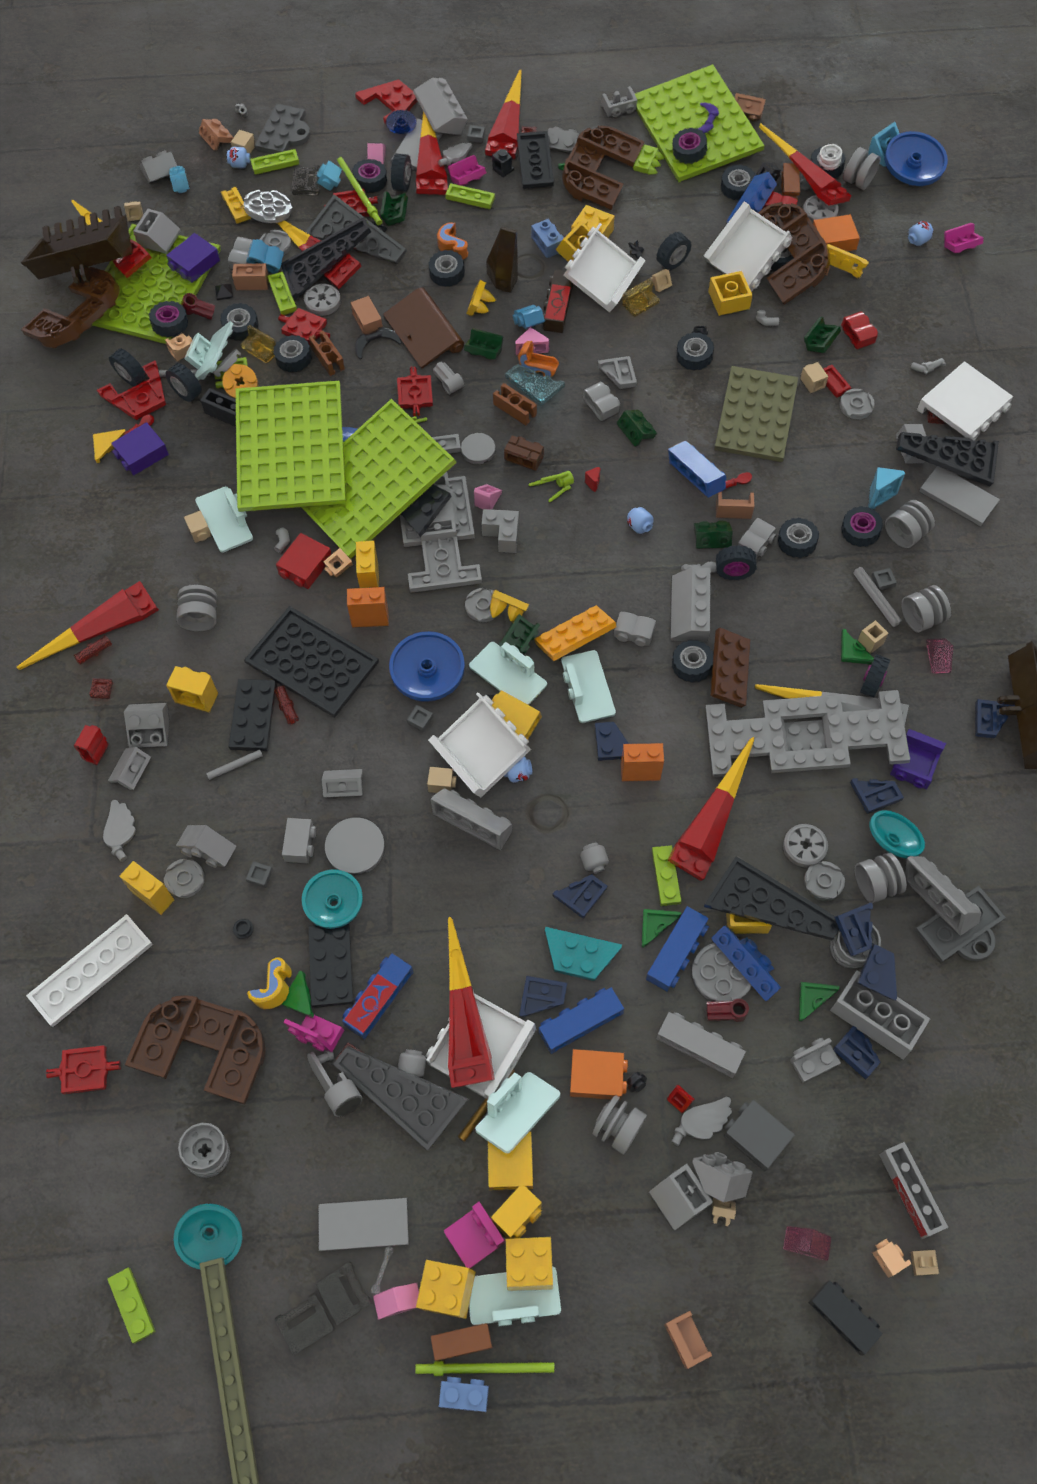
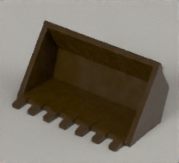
M116 206L114 207L115 218L110 219L109 210L105 209L102 210V222H98L97 213H91V225L86 226L85 217L80 216L78 217L79 228L74 229L72 219L66 220L67 231L65 232L62 231L61 223H55L54 235H51L49 226H44L42 228L43 238L37 242L21 261V264L27 267L38 280L71 271L76 285L81 284V275L85 283L90 282L89 266L123 258L133 253L127 216H123L121 207Z
M1031 641L1025 647L1008 655L1013 695L997 698L998 704L1015 705L1001 707L999 714L1017 715L1025 769H1037V647Z

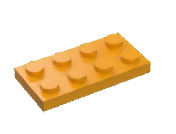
M596 605L559 624L557 627L542 633L534 640L536 645L555 661L616 628V623Z

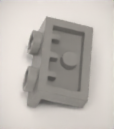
M819 1038L811 1043L812 1047L808 1049L801 1047L793 1052L794 1056L790 1061L802 1083L841 1064L830 1045L832 1042L830 1038L826 1040Z

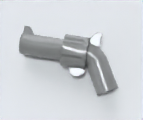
M943 358L933 362L922 363L921 365L913 362L911 369L924 372L927 375L934 368L941 365L946 366Z

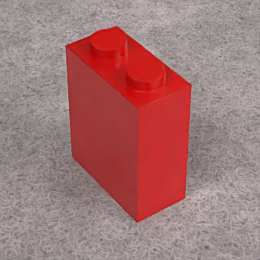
M300 533L276 563L278 574L283 579L293 581L299 587L303 586L309 589L326 567L323 561L332 555L331 549Z

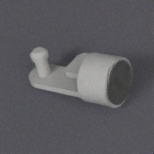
M326 1050L325 1053L316 1056L314 1052L307 1054L309 1064L326 1092L324 1098L333 1114L339 1117L355 1110L361 1104L363 1098L353 1081L347 1079L344 1073L341 1072L337 1076V1083L333 1085L321 1065L326 1061L330 1062L334 1059L333 1052Z

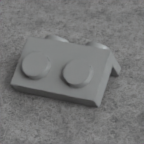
M560 127L549 128L548 139L550 149L571 153L579 133L572 129L565 131Z

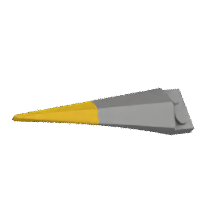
M755 685V688L785 699L840 695L843 712L880 709L879 699L873 697ZM901 703L905 726L909 705Z

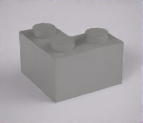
M483 509L482 536L498 537V552L516 553L519 511Z
M187 825L176 844L177 847L182 849V854L188 857H202L206 860V864L214 868L217 866L225 867L236 848V845L207 825Z

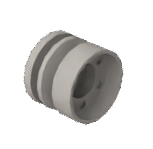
M917 500L908 501L885 521L887 534L892 541L903 548L912 547L922 537L932 531L935 526V520L931 511L922 502Z
M188 585L181 588L178 592L177 624L190 631H206L213 628L216 624L217 614L216 592L212 588L203 585Z
M936 585L908 595L902 600L903 616L909 627L918 633L931 628L933 625L949 620L951 616L948 598L943 590Z
M885 853L882 856H876L874 861L868 859L855 865V876L858 886L869 903L884 900L887 895L895 896L906 891L907 884L903 868L892 853Z
M873 925L871 931L872 945L881 946L879 931ZM840 930L834 939L830 941L831 954L837 963L851 969L864 966L871 949L855 956H850Z
M615 1095L599 1114L592 1135L597 1138L602 1130L606 1131L601 1141L605 1142L612 1135L615 1137L612 1148L624 1155L643 1125L647 1114L636 1107L629 1114L625 1113L628 1102L624 1101L621 1107L617 1108L620 1097Z
M210 1123L195 1124L188 1128L180 1138L178 1146L179 1156L194 1175L203 1178L216 1176L228 1164L230 1158L229 1144L218 1127ZM206 1149H209L210 1152L204 1157L203 1154L206 1152Z

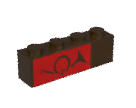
M554 270V275L550 276L549 286L551 288L547 289L546 298L548 301L544 302L545 313H543L545 322L542 323L543 331L563 333L573 289V283L563 276L566 271Z

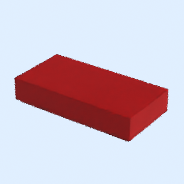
M833 365L823 368L828 375L826 386L836 398L844 395L847 390H851V386Z

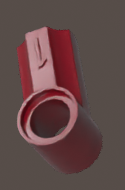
M186 293L181 302L187 315L196 314L210 320L212 319L215 305L197 299L192 293Z
M743 999L706 1002L707 1021L733 1020L741 1022L747 1017L749 1006ZM740 1006L744 1009V1013L738 1015L733 1011V1008Z

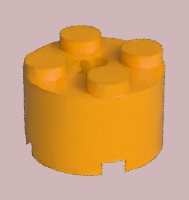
M233 364L223 375V387L227 395L236 399V388L259 387L254 371L246 365Z

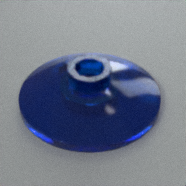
M407 110L393 111L386 119L388 129L396 134L409 133L417 124L415 115Z

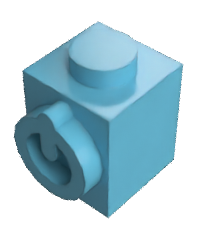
M328 161L326 165L322 164L316 175L319 177L317 183L331 191L334 186L337 187L341 179L339 176L342 169L331 161Z
M182 166L170 168L169 175L174 192H186L189 189L185 169Z

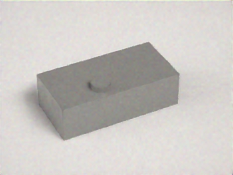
M857 970L830 1011L852 1026L857 1027L858 1030L901 1059H904L913 1049L930 1018L898 997L896 1001H893L857 984L861 973Z

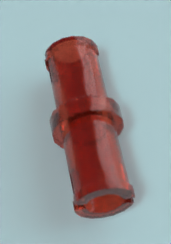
M104 635L93 644H87L85 649L73 656L78 664L81 665L93 656L97 657L99 652L111 646L112 643Z
M280 686L274 690V694L279 702V709L283 711L287 723L294 724L296 723L295 720H299V717L294 710L293 700H290L286 688Z

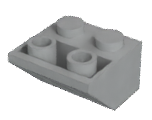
M165 150L158 153L155 158H152V156L144 158L139 167L148 183L169 176V169L177 166L172 153H167Z
M151 209L146 210L133 230L138 244L144 248L165 254L168 253L181 232L180 228L162 212Z
M167 703L128 705L124 711L129 748L167 746L169 733Z
M719 1152L711 1155L704 1154L693 1159V1165L706 1194L722 1202L746 1197L753 1172L746 1169L743 1163L732 1162L727 1159L726 1155Z
M688 1164L672 1173L649 1191L674 1231L713 1203L709 1195L704 1192L701 1183Z

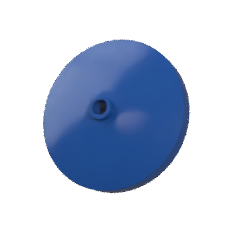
M915 131L903 132L893 137L884 155L885 164L890 173L898 180L913 186H926L939 180L948 162L945 149L935 138Z
M427 631L412 634L395 647L390 658L389 670L394 685L402 694L417 701H435L451 694L459 686L464 676L465 663L463 653L455 641L444 634Z

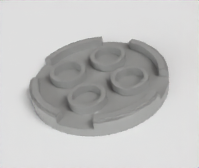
M255 190L247 194L244 199L245 212L251 218L260 222H282L289 218L292 212L290 200L284 194L274 190L271 192Z
M348 818L337 823L329 831L325 841V853L329 863L336 870H342L349 874L367 873L375 868L383 857L384 838L380 829L373 822L364 818Z
M715 943L704 947L695 957L692 966V979L697 990L706 999L712 1002L734 1001L735 999H742L749 992L752 985Z

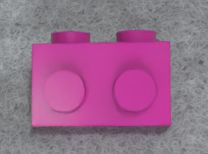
M475 155L448 166L451 181L460 186H465L469 181L478 180L482 175L486 174L485 167L478 164Z
M974 223L956 227L944 233V247L953 253H961L962 250L973 249L983 244V237L974 233Z

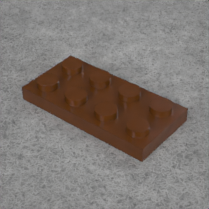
M718 628L715 631L711 696L742 708L746 705L750 639L723 628Z

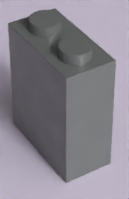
M752 1100L750 1104L745 1102L738 1112L741 1115L736 1121L732 1118L725 1126L727 1132L724 1137L765 1172L795 1134L755 1100Z

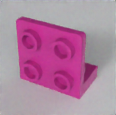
M316 1015L313 1018L306 1016L301 1025L287 1019L283 1022L288 1027L287 1031L295 1035L298 1041L304 1044L310 1042L315 1049L321 1052L324 1050L333 1052L345 1031L342 1027Z
M480 1202L472 1206L473 1210L444 1230L445 1235L466 1268H472L505 1244V1240Z

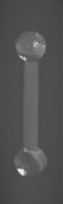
M391 1246L385 1248V1257L377 1281L371 1288L373 1294L380 1292V1283L388 1259L394 1251Z

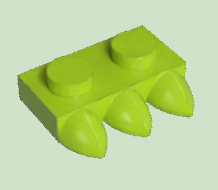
M644 144L634 163L633 170L650 175L657 174L658 172L654 167L661 166L658 160H663L664 156L658 151V148Z

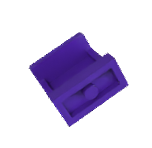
M908 729L906 738L910 762L894 764L890 775L894 776L897 780L906 781L917 788L927 790L932 782L933 773L946 743Z

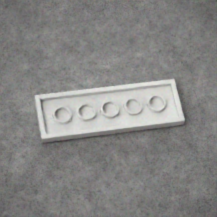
M126 914L26 996L49 1025L54 1027L153 944Z

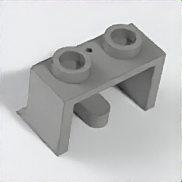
M631 86L628 87L627 96L620 98L619 91L614 92L613 100L611 101L608 100L606 93L602 94L601 107L604 108L608 117H618L622 113H632L636 110L637 98Z

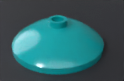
M882 810L876 812L871 817L869 822L871 834L875 841L887 852L900 858H908L910 856H919L924 851L925 841L923 835L904 816L892 811Z
M326 870L316 874L308 881L302 893V907L308 919L317 926L329 929L339 928L350 923L358 915L363 903L360 884L351 874L342 870ZM337 901L338 903L337 905L332 906L331 902Z
M202 1204L191 1208L179 1219L174 1231V1246L177 1254L186 1264L196 1269H200L199 1263L218 1258H224V1263L227 1265L237 1255L242 1243V1227L238 1218L229 1209L217 1204ZM212 1228L214 1231L207 1232L206 1229Z

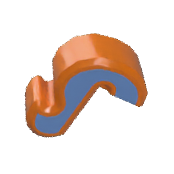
M456 223L444 224L437 233L438 248L441 251L453 250L461 255L462 259L467 258L468 243L455 237Z
M526 341L518 354L520 365L530 373L542 372L544 377H553L559 366V361L552 356L534 353L533 342Z

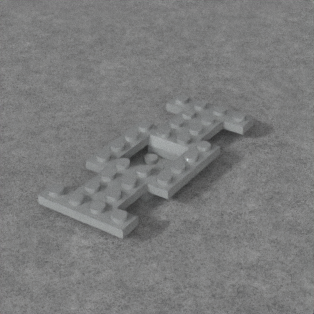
M459 434L432 437L448 453L461 452ZM446 472L434 483V485L448 491L452 497L421 538L404 517L400 515L404 547L422 545L425 571L408 573L410 593L482 583L480 565L461 566L457 540L475 538L465 476L448 478Z
M879 691L880 709L845 712L842 711L840 695L764 700V718L728 721L726 719L725 704L706 705L713 777H724L732 766L731 758H737L752 737H754V742L749 757L768 756L771 773L850 767L848 750L876 747L887 748L889 764L909 763L910 756L899 691ZM822 717V720L784 723V719Z

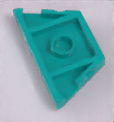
M545 927V935L549 945L554 972L595 981L622 948V944Z

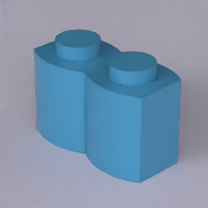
M253 239L246 262L249 264L266 263L268 272L275 274L280 270L284 252L276 246H268L262 240Z
M530 305L514 311V323L524 329L545 322L542 309L539 306Z

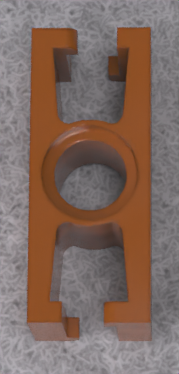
M783 163L781 195L790 196L798 200L800 195L799 169L794 163Z
M324 330L319 332L320 344L315 341V335L309 337L311 349L330 376L336 373L333 370V362L337 363L340 371L345 370L342 356Z
M505 383L501 385V395L498 390L493 393V404L525 426L530 422L529 414L533 418L537 416V404Z
M487 1323L431 1336L435 1361L492 1349Z

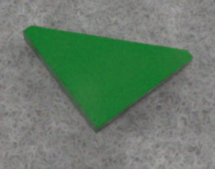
M842 629L841 662L872 664L874 658L866 651V648L857 639L852 638L846 629Z
M643 909L641 947H646L680 918L681 912Z
M299 971L289 988L286 1000L281 1005L313 1018L310 993L305 980L306 974L303 971Z
M801 982L799 1021H803L840 989V986Z

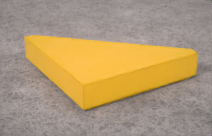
M125 429L93 434L96 463H100V459L113 449L111 443L124 436Z

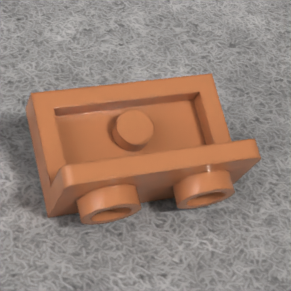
M736 93L735 100L748 119L753 121L761 119L766 99Z
M202 119L199 134L213 150H217L219 143H231L234 137L219 120Z

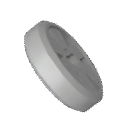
M814 195L805 201L803 210L813 223V220L837 217L838 205L828 206L817 195Z
M329 284L314 285L306 291L304 296L307 310L318 316L334 313L341 303L339 291Z
M799 824L787 832L783 841V850L786 857L793 864L800 867H810L811 865H817L824 859L828 851V841L819 828L810 824ZM807 842L810 847L804 849L803 843Z

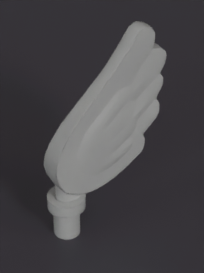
M460 143L459 145L448 147L447 150L443 151L444 159L438 160L439 166H449L451 163L465 159L473 144Z
M112 800L103 839L105 844L112 848V854L117 856L120 862H123L127 859V856L123 852L122 847L136 833L134 827L135 819L131 816V811L125 803L119 804L117 800Z
M724 1097L720 1100L687 1110L681 1116L679 1128L676 1127L674 1130L675 1135L671 1143L679 1146L686 1134L696 1139L706 1140L710 1139L713 1133L720 1132L728 1120L727 1117L732 1113L729 1107L731 1099Z

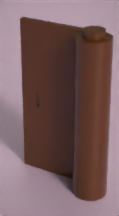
M422 287L414 290L383 314L422 369L448 349L452 353H459L464 347L462 338L428 292Z

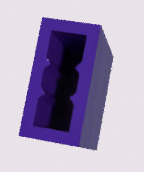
M196 233L192 234L166 255L169 268L172 271L178 272L183 279H187L191 283L220 261L217 248Z
M147 422L111 443L114 449L112 451L113 455L117 460L120 459L122 461L121 464L126 471L129 470L133 476L169 455L164 442Z

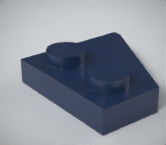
M526 976L519 1016L524 1017L563 1005L567 983Z

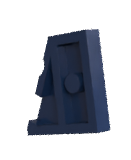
M977 699L975 702V736L995 739L1009 716L999 714V709L1015 705L998 704L997 701Z
M614 722L595 723L598 761L621 759L623 744L629 743Z
M853 778L850 781L867 814L900 802L904 798L895 781H878L874 779L858 781V778Z
M591 874L579 882L576 881L569 884L568 887L560 891H554L553 897L584 919L607 890L608 886Z
M872 902L835 916L850 956H855L872 949L871 931L873 922H870V910L873 909Z
M872 945L857 984L896 1001L897 987L894 953L878 945Z
M855 1026L833 1048L834 1052L864 1079H867L880 1064L877 1054L872 1050L869 1038H865L863 1032Z

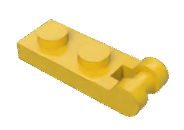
M236 187L231 188L229 191H221L222 198L236 224L251 219L244 210V201Z
M827 243L830 254L829 265L860 278L863 273L862 270L868 265V261Z

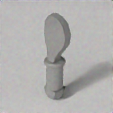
M707 562L702 566L700 564H684L681 567L682 571L691 567L710 568V573L717 572L715 562Z

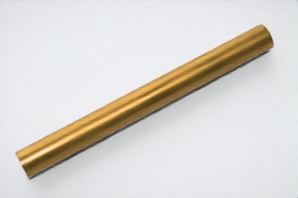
M513 1070V1071L511 1072V1074H510V1076H509L508 1078H510V1077L513 1075V1073L515 1072V1070ZM485 1098L459 1134L458 1138L463 1142L466 1141L487 1112L488 1099Z

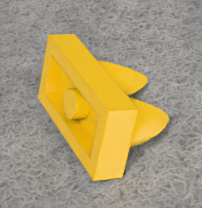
M482 280L478 282L466 314L473 316L475 312L487 313L489 310L482 301H496L494 296L484 288L486 282Z
M494 590L491 595L490 612L492 618L500 615L506 606L509 605L508 617L512 622L517 615L520 614L522 616L529 604L497 590Z

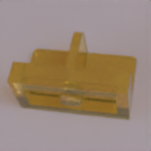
M647 279L623 293L622 305L634 317L659 303L660 299L652 292L653 282Z
M249 325L247 327L249 336L241 343V347L268 363L274 357L273 348L276 345L275 340Z

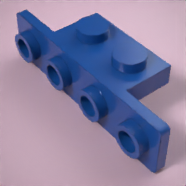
M726 925L712 937L713 942L765 1001L769 1000L780 990V985L769 974L774 969L770 959L759 952L754 941L747 937L739 940Z

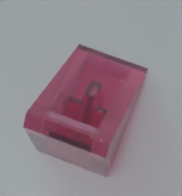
M946 638L927 639L926 643L932 673H951L953 645Z
M787 1226L783 1249L828 1261L832 1237L814 1229Z

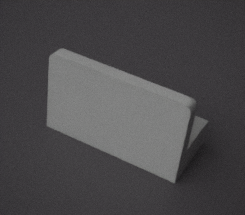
M137 747L126 748L108 781L110 783L118 782L127 789L134 790L151 756Z
M362 769L324 771L322 776L323 797L362 795Z

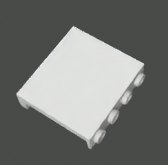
M744 201L704 254V258L709 264L724 274L742 271L752 292L753 289L759 286L763 276L769 273L772 264L779 260L782 251L791 244L792 236L789 231L785 232L752 210L750 205Z
M599 223L596 228L592 227L588 232L589 238L585 237L580 244L581 250L578 248L573 254L574 260L570 259L565 266L567 270L563 276L610 312L617 305L646 260L641 256L637 261L631 258L598 231L602 225Z
M964 361L921 399L917 410L923 414L928 409L963 436L975 441L981 431L985 432L992 421L996 422L1002 412L1006 413L1012 405L1010 402L1013 396Z
M477 693L476 695L479 699L439 738L433 735L428 741L470 790L481 798L531 748L527 745L529 741L522 734L518 735L515 732L516 726L510 720L508 722L504 720L505 714L498 707L495 709L492 706L494 702L487 695L483 697L480 693Z
M474 993L492 1056L491 1061L495 1080L465 1087L488 1099L493 1092L496 1093L501 1087L502 1082L510 1076L537 1029L535 1023L530 1020L525 1022ZM448 1023L446 1028H442L439 1032L438 1041L435 1046H431L428 1050L426 1061L430 1067L450 1077L448 1070Z

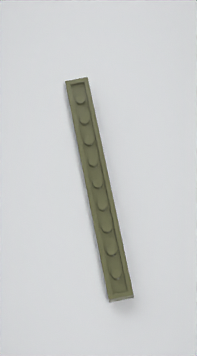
M218 1258L199 1264L233 1484H259L224 1258Z

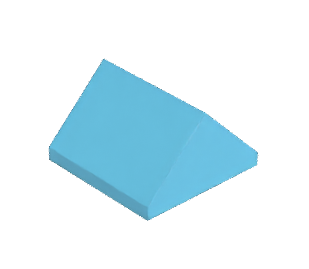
M895 122L873 136L869 147L868 155L874 153L880 156V164L883 167L886 166L884 155L889 142L893 137L900 134Z
M878 467L870 487L868 507L875 509L895 496L899 491L905 472Z

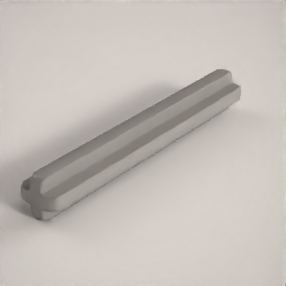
M862 567L855 569V577L893 627L899 625L901 618Z

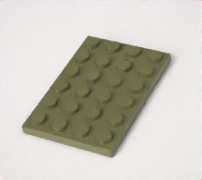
M732 366L714 450L783 462L798 377Z

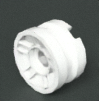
M828 144L822 147L819 158L820 166H823L825 170L837 169L841 164L842 149L835 144Z

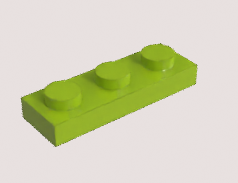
M295 149L250 159L254 175L299 165Z
M450 183L445 194L447 200L491 209L495 200V193Z
M283 272L268 275V281L280 313L286 315L295 312L297 308Z
M672 845L652 847L661 906L681 904L676 867L667 861L673 850Z
M128 1267L108 1278L132 1343L135 1344L155 1333L156 1331L131 1268Z

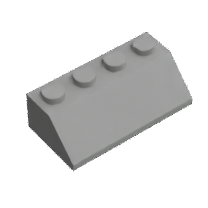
M431 78L414 89L413 93L434 132L462 134L468 119L445 79Z
M691 567L672 576L671 640H699V642H708L710 633V568Z
M444 788L431 798L433 815L499 850L502 849L512 833V824L507 818L494 815L490 809L477 806L473 800H466L460 797L454 790L449 791Z
M919 856L907 858L905 869L906 882L960 936L980 922L982 912L979 907L971 903L966 898L964 892L957 889L946 875L940 873L933 862H929L925 857Z

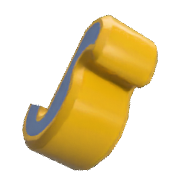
M273 958L268 963L267 989L248 991V998L261 1009H272L280 1006L286 1000L289 993V986L284 979L292 976L290 966L282 958Z

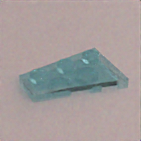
M516 364L505 373L507 380L541 406L565 387V382L561 380L557 382L552 380L550 376L536 374L534 370Z

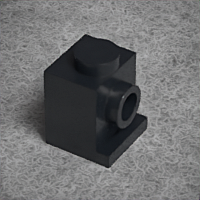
M500 149L492 155V169L503 178L514 171V167L512 166V156H510L507 150Z
M763 162L756 175L763 174L766 169V172H769L776 182L780 176L781 169L774 163Z

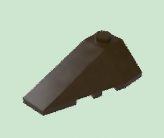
M501 227L486 260L487 274L495 288L509 293L512 292L518 280L517 231Z

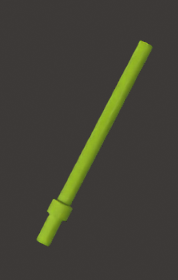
M339 157L337 162L366 206L367 213L374 219L377 225H381L382 220L378 215L376 207L372 206L344 159Z
M434 1361V1364H416V1374L444 1376V1374L554 1373V1363L444 1364V1361Z

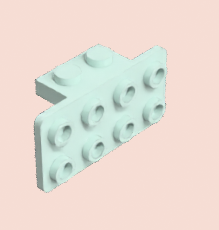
M231 321L212 336L210 342L199 333L194 336L184 359L198 369L195 374L198 380H204L209 372L213 373L218 366L216 363L223 355L221 351L227 345V338L233 331L231 329L233 326Z
M222 487L196 498V504L199 510H201L220 552L224 553L253 540L245 517H247L246 511H238L237 494L233 495L230 488Z
M490 642L469 663V668L497 690H502L528 705L547 687V681L534 672V661L529 656L521 654L517 647L509 645L507 642L501 647L495 642Z
M592 650L563 657L561 659L564 669L563 678L564 682L568 683V695L570 700L573 699L579 722L586 723L614 716L616 710L597 651Z
M514 1072L510 1078H506L502 1082L501 1087L496 1093L493 1092L488 1097V1114L476 1126V1133L508 1154L560 1098V1091L531 1072H527L522 1078Z
M552 1266L553 1289L508 1291L507 1272L475 1276L469 1303L471 1323L473 1325L498 1322V1326L512 1325V1320L521 1319V1323L535 1322L536 1317L560 1314L561 1305L556 1268Z

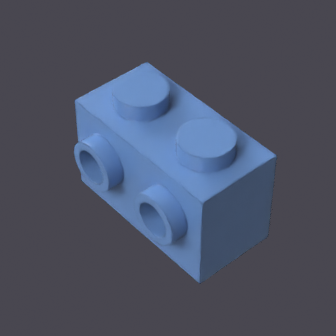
M549 219L531 226V238L545 257L549 258L559 254L556 248L564 237L559 234L556 226Z
M447 1377V1382H441L439 1407L487 1412L489 1386H484V1380L470 1379V1384L461 1383V1378Z

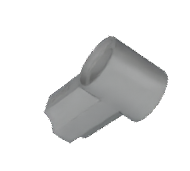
M445 362L436 364L433 373L442 382L447 394L450 395L464 387L462 377L458 373L455 374Z

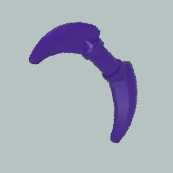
M700 103V106L707 109L709 115L705 124L698 128V130L706 133L714 127L713 121L719 115V111L711 103Z

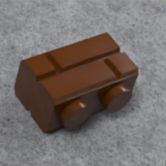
M511 436L504 449V460L537 471L544 457V447L540 443L526 441L521 436Z

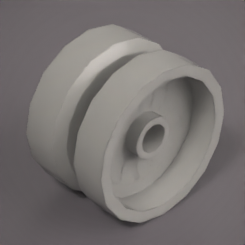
M861 147L857 148L847 164L843 180L850 184L855 182L856 187L865 190L878 170L881 157L874 153L868 155V150Z

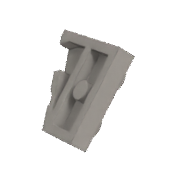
M630 356L598 361V367L619 389L637 386Z

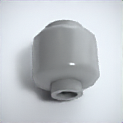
M591 843L583 847L580 857L585 870L593 871L594 874L604 871V867L609 863L604 846L598 845V843Z
M406 1049L405 1052L400 1054L398 1061L399 1069L417 1077L424 1076L426 1057L422 1055V1051Z

